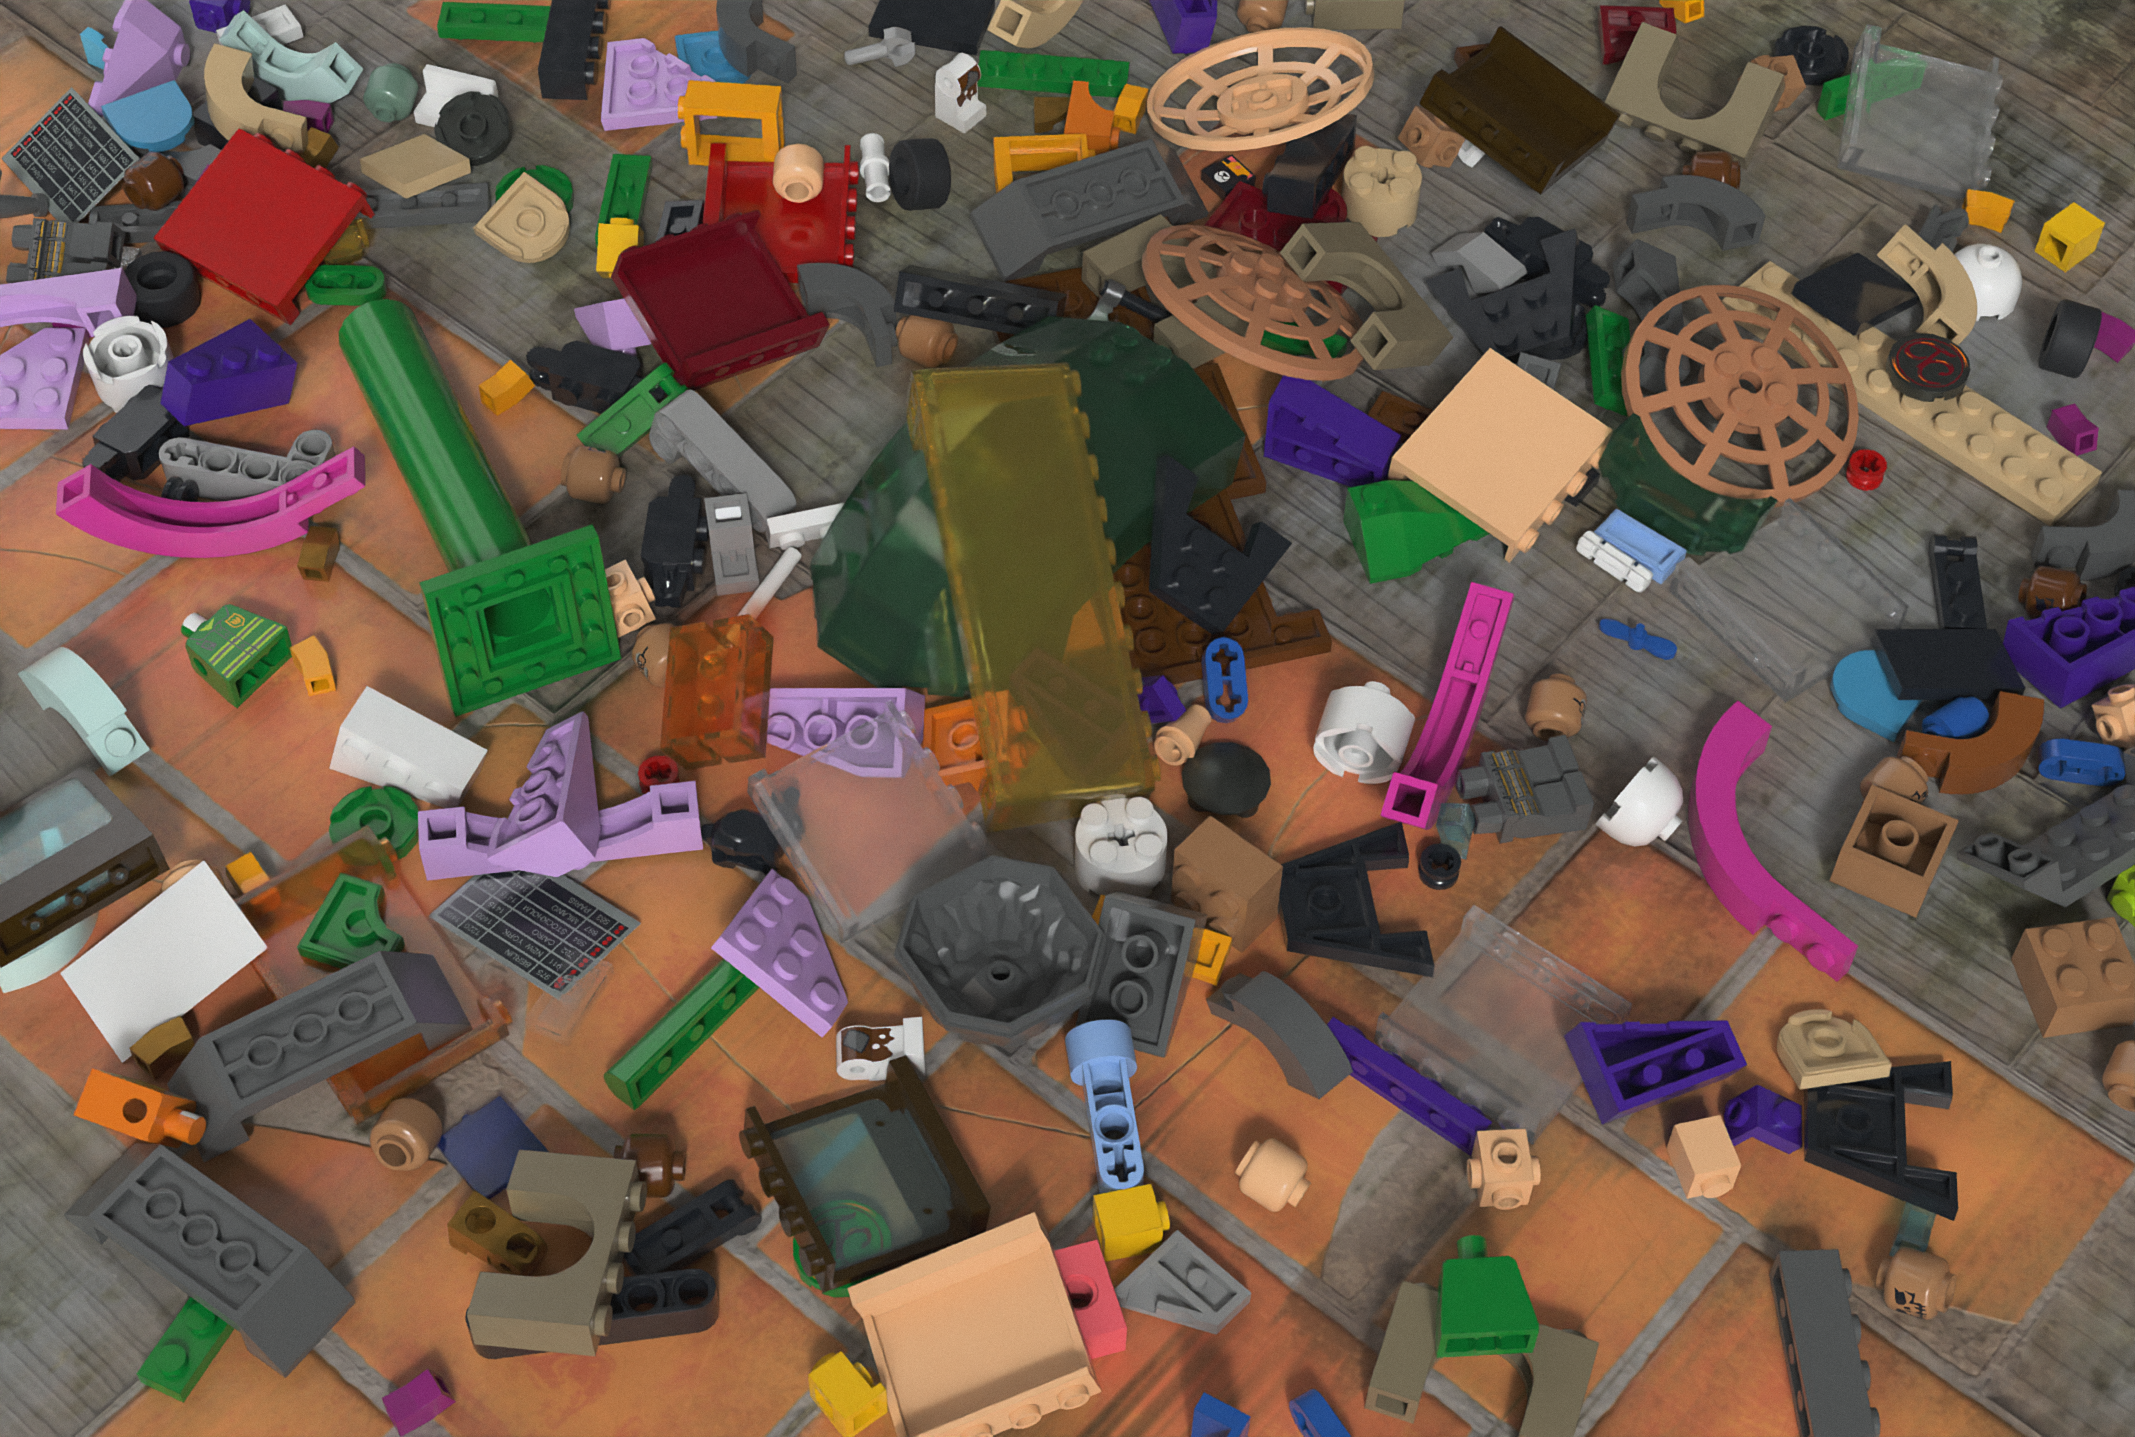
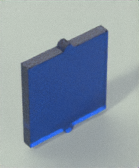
M500 1096L473 1115H464L462 1117L463 1122L442 1135L436 1147L471 1189L489 1200L507 1188L519 1150L549 1152Z

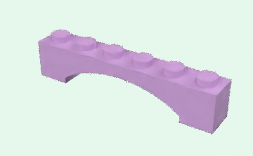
M122 268L0 285V327L37 322L63 323L86 328L91 337H94L93 332L101 324L122 316H134L137 295Z
M696 781L650 786V792L638 798L598 811L600 835L596 858L592 862L703 850ZM464 806L418 811L419 851L427 881L517 871L516 869L491 865L486 859L492 830L500 818L469 813L465 811Z

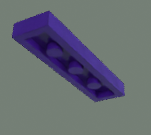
M1332 1017L1326 1025L1338 1040L1353 1070L1350 1076L1468 1155H1472L1477 1131L1490 1130L1492 1121L1487 1119L1479 1108L1469 1103L1464 1104L1446 1092L1438 1081L1430 1077H1424L1407 1066L1404 1060L1396 1053L1384 1051L1369 1041L1358 1028L1352 1025H1345L1335 1017Z

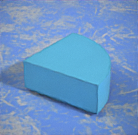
M87 27L80 34L89 64L104 70L105 62L102 58L108 46L101 40L105 37L98 31Z

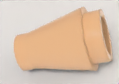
M1192 705L1176 721H1171L1160 728L1156 733L1154 743L1157 755L1167 764L1174 766L1186 763L1188 758H1193L1206 728L1211 723L1209 712L1200 705Z

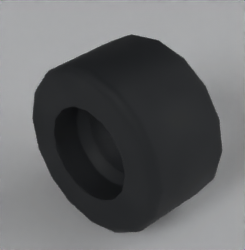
M933 138L901 140L894 145L890 155L889 180L894 198L902 209L908 211L940 208L946 203L951 188V167L946 150L939 140Z
M167 251L151 252L138 257L128 264L124 270L137 295L134 316L139 317L141 322L152 324L151 321H153L161 328L172 327L185 322L193 316L200 305L201 294L194 269L190 262L179 254Z
M2068 299L2060 301L2043 340L2038 361L2039 367L2070 378L2080 377L2088 363L2098 336L2102 319L2101 310Z

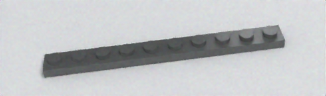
M488 183L440 185L407 199L390 189L364 190L368 195L366 200L375 215L371 219L359 212L346 230L479 222L490 210ZM182 201L170 202L158 211L146 208L139 209L134 204L94 206L90 210L89 224H96V222L114 223L125 232L124 244L156 242L153 238Z

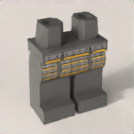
M33 218V225H15L11 239L12 247L17 250L29 251L27 264L10 262L7 268L6 282L9 284L114 269L113 267L120 268L125 232L112 222L87 224Z
M1566 735L1549 738L1546 746L1521 751L1509 749L1496 754L1494 751L1481 753L1478 766L1458 770L1455 782L1460 798L1464 800L1482 797L1484 802L1473 804L1470 807L1469 821L1474 834L1496 833L1500 844L1512 842L1514 837L1531 838L1586 830L1594 806V801L1582 772L1578 771L1579 765Z

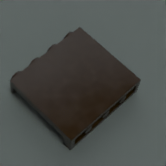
M1502 26L1498 27L1490 44L1451 74H1448L1443 69L1435 73L1419 102L1421 106L1540 195L1604 144L1621 116L1620 113Z

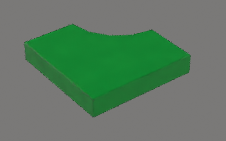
M341 872L297 946L300 956L343 969L378 951L401 952L405 946L403 937L388 929L381 919L380 908L385 896L382 885Z

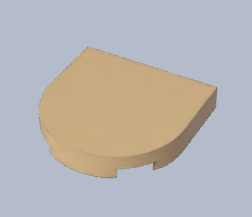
M523 172L473 229L478 237L508 258L523 263H535L552 257L564 246L570 233V219L563 201L554 192Z
M1806 1010L1790 1016L1788 1023L1779 1032L1777 1040L1778 1055L1800 1090L1889 1077L1891 1062L1870 1031L1855 1019H1853V1024L1845 1020L1831 1017L1832 1011Z

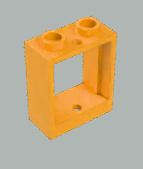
M689 80L685 96H679L678 119L684 120L685 123L681 129V147L687 148L689 165L708 166L711 143H726L728 161L774 162L776 154L785 147L781 86ZM699 115L761 119L763 138L700 134Z
M1086 134L993 137L996 194L1013 182L1012 172L1054 169L1095 156V149H1088Z

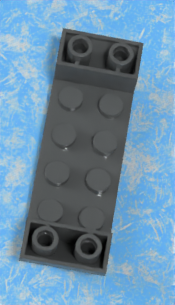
M1151 138L1015 180L974 209L969 217L1003 282L1039 271L1045 256L1135 227L1160 214L1163 217L1168 216L1172 226H1177L1205 218L1209 212L1176 151Z
M2135 745L2123 752L2126 784L2115 788L2110 794L2082 808L2080 812L2062 823L2049 828L2047 832L2025 845H2020L1989 832L1957 852L1958 860L2063 907H2067L2135 865Z
M378 951L199 1038L167 1085L171 1092L196 1101L194 1114L205 1118L206 1129L204 1135L195 1145L201 1158L206 1162L249 1141L250 1139L241 1121L418 1033H420L427 1049L430 1051L473 1029L433 954Z
M135 1143L64 1214L68 1221L101 1245L108 1238L112 1239L239 1331L247 1350L284 1378L298 1366L356 1303L354 1297L306 1246L161 1144Z

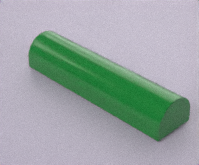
M722 958L604 1073L603 1077L608 1088L618 1099L635 1110L760 987Z

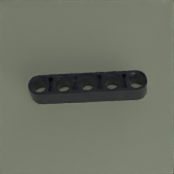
M684 1269L624 1277L621 1292L613 1294L610 1302L612 1307V1324L609 1335L607 1337L601 1336L598 1346L699 1333L708 1330L716 1323L720 1310L714 1278L708 1272L701 1269ZM695 1296L706 1298L702 1303L696 1305L685 1303L689 1298ZM643 1303L655 1305L650 1310L644 1312L634 1310ZM466 1311L465 1320L474 1350L480 1356L487 1359H500L546 1353V1351L474 1344Z

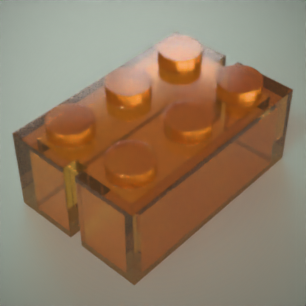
M750 614L713 620V628L706 622L670 628L660 749L685 770L721 765L722 757L729 763L766 758L774 637Z

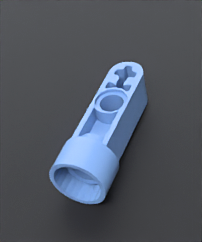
M1096 1020L1081 1024L1067 1033L1065 1045L1071 1080L1077 1085L1083 1086L1099 1192L1102 1194L1142 1186L1144 1181V1165L1129 1078L1137 1070L1131 1029L1126 1023L1117 1020ZM1110 1130H1118L1124 1133L1125 1136L1121 1139L1111 1140L1103 1134ZM1123 1164L1126 1182H1119L1117 1175H1115V1165Z

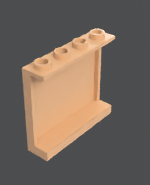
M1490 348L1394 454L1387 479L1407 481L1410 478L1506 544L1508 549L1505 560L1510 563L1519 551L1527 553L1539 536L1537 530L1544 522L1551 525L1564 506L1561 502L1567 495L1575 497L1587 481L1588 476H1586V473L1592 467L1599 469L1604 464L1612 450L1607 445L1613 430Z
M1035 1212L848 1288L852 1305L863 1319L880 1380L887 1391V1404L897 1437H993V1435L1011 1428L1023 1429L1039 1422L1041 1416L1060 1408L1068 1410L1080 1407L1089 1400L1090 1396L1102 1392L1048 1231Z

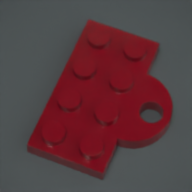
M1239 181L1204 226L1224 229L1247 236L1281 252L1302 224L1346 222L1347 205L1342 196L1331 188L1323 201L1325 204L1319 207L1313 219L1268 212V196H1264L1261 189ZM1372 236L1373 239L1377 242V241H1378V238L1375 237V236ZM1326 281L1341 295L1348 288V286L1335 281Z

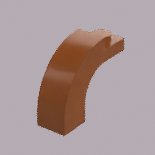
M2000 691L1989 716L1988 731L1983 735L1970 739H1953L1906 730L1896 757H1909L1923 768L1928 777L1939 778V793L1963 795L1994 789L2013 778L2028 759L2043 722L2044 699Z

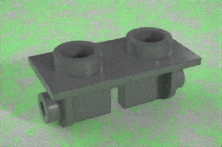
M1937 204L1933 205L1919 236L1935 250L1943 243L1953 252L1958 242L1956 237L1961 236L1963 230L1969 224L1968 214L1962 208H1956L1943 213Z

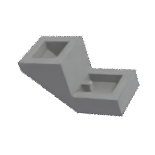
M1484 232L1457 234L1432 252L1437 267L1463 265L1474 293H1491L1506 289L1527 273L1525 266Z
M747 493L704 498L717 596L756 591L759 587V578Z

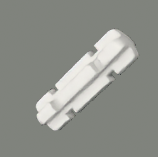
M1587 531L1580 537L1576 547L1577 551L1589 560L1594 557V563L1620 581L1626 579L1627 582L1625 584L1638 593L1643 592L1650 585L1653 573L1641 564L1635 566L1634 563L1636 561L1609 542L1603 544L1604 539L1593 531Z

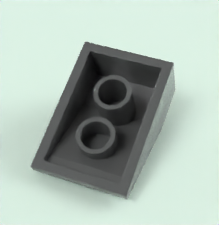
M1120 891L1106 895L1098 926L1106 935L1107 942L1094 993L1091 999L1080 1007L1076 1027L1096 1020L1121 1021L1126 1023L1131 1029L1134 1050L1163 1058L1166 1057L1198 959L1208 914Z

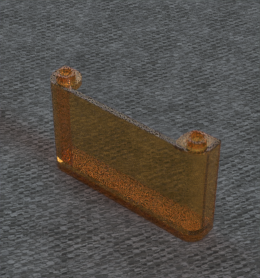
M368 825L234 900L268 947L249 964L274 1002L341 970L340 968L300 956L297 946L339 874L342 872L382 885L385 896L380 908L381 919L388 929L403 937L405 946L401 952L433 954L460 1003L473 1030L430 1051L427 1049L420 1033L325 1079L356 1126L385 1110L394 1100L407 1097L509 1036L507 1026L513 1023L508 1010L499 998L491 1001L487 995L481 997L397 877L393 864L399 861V858L393 846L386 837L378 840Z

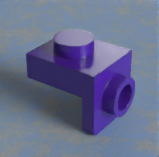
M250 0L189 1L195 26L198 29L217 33L216 30L228 26L234 16L244 10L248 14L250 10Z
M1164 675L1133 678L1113 697L1140 715L1141 731L1151 723L1176 721L1186 711L1178 698L1176 688L1171 682L1166 680Z
M1756 1085L1727 1101L1724 1113L1725 1127L1733 1146L1753 1137L1787 1154L1802 1148V1105L1760 1085Z

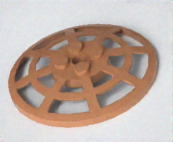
M1201 225L1171 226L1158 231L1151 237L1142 255V269L1153 293L1181 323L1222 351L1267 371L1304 380L1329 381L1342 379L1353 374L1361 366L1364 358L1356 348L1351 353L1342 357L1332 358L1322 340L1333 336L1339 328L1352 339L1363 325L1354 308L1328 282H1303L1280 254V251L1241 234ZM1194 238L1188 247L1162 244V242L1171 239ZM1216 243L1229 253L1221 256L1201 249L1204 246ZM1160 254L1184 257L1187 270L1196 283L1178 289L1165 271ZM1199 260L1219 266L1216 271V278L1209 279ZM1308 288L1318 291L1324 297L1328 306L1312 297ZM1208 295L1224 309L1249 323L1245 337L1218 323L1191 301ZM1308 307L1329 320L1325 324L1315 327L1305 313ZM1280 322H1296L1299 327ZM1264 330L1287 338L1308 340L1317 359L1294 356L1261 345Z
M1707 285L1683 290L1664 299L1648 312L1632 334L1625 350L1621 370L1622 395L1628 417L1637 436L1651 456L1670 475L1688 488L1710 499L1732 506L1755 509L1782 507L1801 501L1818 492L1838 474L1850 456L1856 440L1859 421L1857 395L1852 377L1840 353L1829 338L1809 318L1791 305L1771 295L1745 287L1730 285ZM1718 296L1750 301L1777 312V315L1772 320L1752 312L1727 310ZM1700 297L1710 312L1690 322L1678 335L1654 327L1661 316L1675 305L1686 300ZM1734 321L1752 323L1768 329L1769 332L1763 343L1742 339ZM1791 323L1801 328L1820 347L1833 368L1820 366L1808 346L1793 332L1788 330ZM1713 324H1717L1725 340L1724 343L1718 345L1713 351L1690 341L1700 330ZM1783 340L1789 342L1799 352L1809 368L1791 369L1787 361L1777 352ZM1649 341L1669 349L1664 369L1667 391L1643 398L1640 387L1639 365L1644 343ZM1682 354L1702 364L1697 384L1681 387L1679 365ZM1744 379L1751 382L1756 389V393H1750L1748 390L1743 389L1739 380ZM1827 384H1841L1845 396L1848 425L1843 441L1825 425L1830 406ZM1797 385H1816L1818 403L1815 416L1796 402L1798 396ZM1702 400L1709 413L1719 421L1713 433L1696 418L1687 403ZM1673 407L1685 428L1705 445L1694 465L1682 458L1665 440L1655 426L1650 413ZM1789 416L1805 428L1807 433L1798 441L1781 448L1776 428ZM1733 431L1745 434H1760L1764 451L1745 449L1729 443L1728 440ZM1817 439L1835 455L1831 463L1817 475L1800 484L1789 486L1785 462L1803 454ZM1719 455L1741 463L1768 465L1772 489L1761 490L1740 487L1720 481L1708 475Z

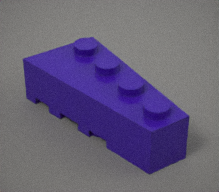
M2135 587L2120 590L2118 597L2100 599L2097 596L2083 600L2081 607L2061 611L2059 607L2044 610L2040 618L2026 621L2022 616L2008 620L2003 644L2017 672L2061 709L2134 670Z

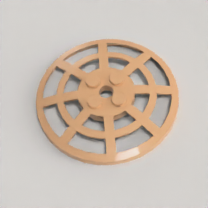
M1307 27L1279 28L1240 35L1203 48L1169 68L1150 90L1147 99L1149 120L1154 130L1161 137L1176 145L1191 149L1240 151L1281 144L1318 131L1353 110L1366 97L1373 85L1375 74L1372 57L1365 45L1355 38L1327 29ZM1308 47L1326 50L1315 64L1296 61L1274 62L1273 49ZM1258 52V65L1232 72L1217 80L1203 71L1225 60ZM1342 54L1357 63L1363 74L1341 84L1338 76L1328 67ZM1276 73H1299L1303 75L1300 78L1292 75ZM1189 78L1202 87L1191 98L1186 109L1163 107L1171 93ZM1317 78L1324 81L1330 88L1313 95H1308L1307 87ZM1355 89L1346 99L1339 103L1343 94ZM1215 95L1219 98L1217 101L1218 110H1200L1202 105L1211 96ZM1328 101L1316 115L1304 114L1309 106ZM1161 117L1185 120L1189 131L1195 136L1167 127L1162 123ZM1197 121H1220L1223 126L1207 132L1199 126ZM1277 128H1278V129H1281V130H1278V131L1270 132V130H1274V129H1277ZM1235 132L1241 135L1254 133L1253 136L1236 138L1226 137Z

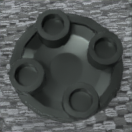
M1233 742L1212 743L1199 748L1193 758L1187 759L1182 771L1183 788L1188 795V804L1198 812L1208 811L1218 815H1237L1242 818L1251 817L1257 813L1259 804L1266 798L1271 786L1270 769L1263 758L1249 747Z

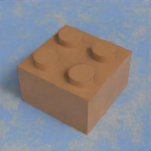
M1872 784L1840 850L1829 881L1916 918L1945 856L1959 820Z
M1210 815L1174 850L1171 902L1174 906L1208 914L1205 927L1211 931L1232 937V946L1242 953L1277 918L1283 866Z
M2114 917L2024 930L2011 961L2043 1038L2133 1025L2135 1021V964Z

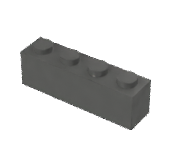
M1839 1250L1778 1251L1769 1276L1799 1436L1879 1437V1413L1876 1407H1870L1867 1393L1871 1384L1870 1368L1866 1360L1860 1359L1858 1344L1861 1340V1324L1858 1315L1851 1314L1848 1300L1852 1292L1851 1275L1848 1268H1842Z

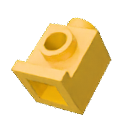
M842 1351L837 1354L832 1352L823 1356L816 1362L808 1374L810 1397L843 1437H854L888 1412L887 1391L881 1383L875 1386L866 1368L859 1362L852 1365Z

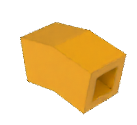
M1659 0V3L1664 8H1674L1675 18L1685 24L1704 17V0Z
M1130 84L1124 86L1114 109V127H1121V131L1137 133L1141 119L1147 109L1148 88Z
M1967 189L1962 209L1967 212L1970 225L1983 226L2001 233L2010 217L2015 201L1992 192Z
M509 360L495 375L478 385L481 403L496 416L516 405L535 387L529 376L512 360Z
M314 635L290 647L294 665L304 677L309 696L336 690L328 654Z
M252 852L225 866L227 878L255 917L281 903L275 885L263 871Z

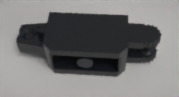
M1497 217L1484 229L1485 234L1525 266L1527 273L1521 277L1525 281L1550 273L1540 240L1565 232L1540 217H1528L1520 225ZM1579 239L1574 298L1581 304H1586L1591 308L1595 305L1600 307L1601 305L1603 306L1606 300L1604 288H1607L1609 285L1610 275H1608L1605 269L1602 270L1600 266L1592 263L1593 251L1591 245Z
M577 340L565 344L561 351L538 346L530 349L529 352L527 351L526 355L528 365H530V368H533L529 372L530 379L537 387L540 386L542 389L551 391L554 401L599 414L605 412L644 379L642 377L641 364L637 357ZM661 387L656 388L650 393L659 404L668 397Z
M152 385L145 386L136 396L130 398L126 405L108 422L100 426L98 431L92 436L95 446L88 452V455H85V458H82L83 468L92 464L118 482L124 477L133 481L146 479L161 464L158 453L160 447L165 442L174 438L190 437L189 427L183 426L160 404L163 387L158 389Z
M679 474V476H674V479H671L668 497L658 496L650 501L648 505L640 555L644 565V577L650 588L654 589L656 607L669 606L681 608L686 592L695 590L697 574H704L705 549L701 548L702 541H709L707 516H703L701 498L695 497V480H693V477Z

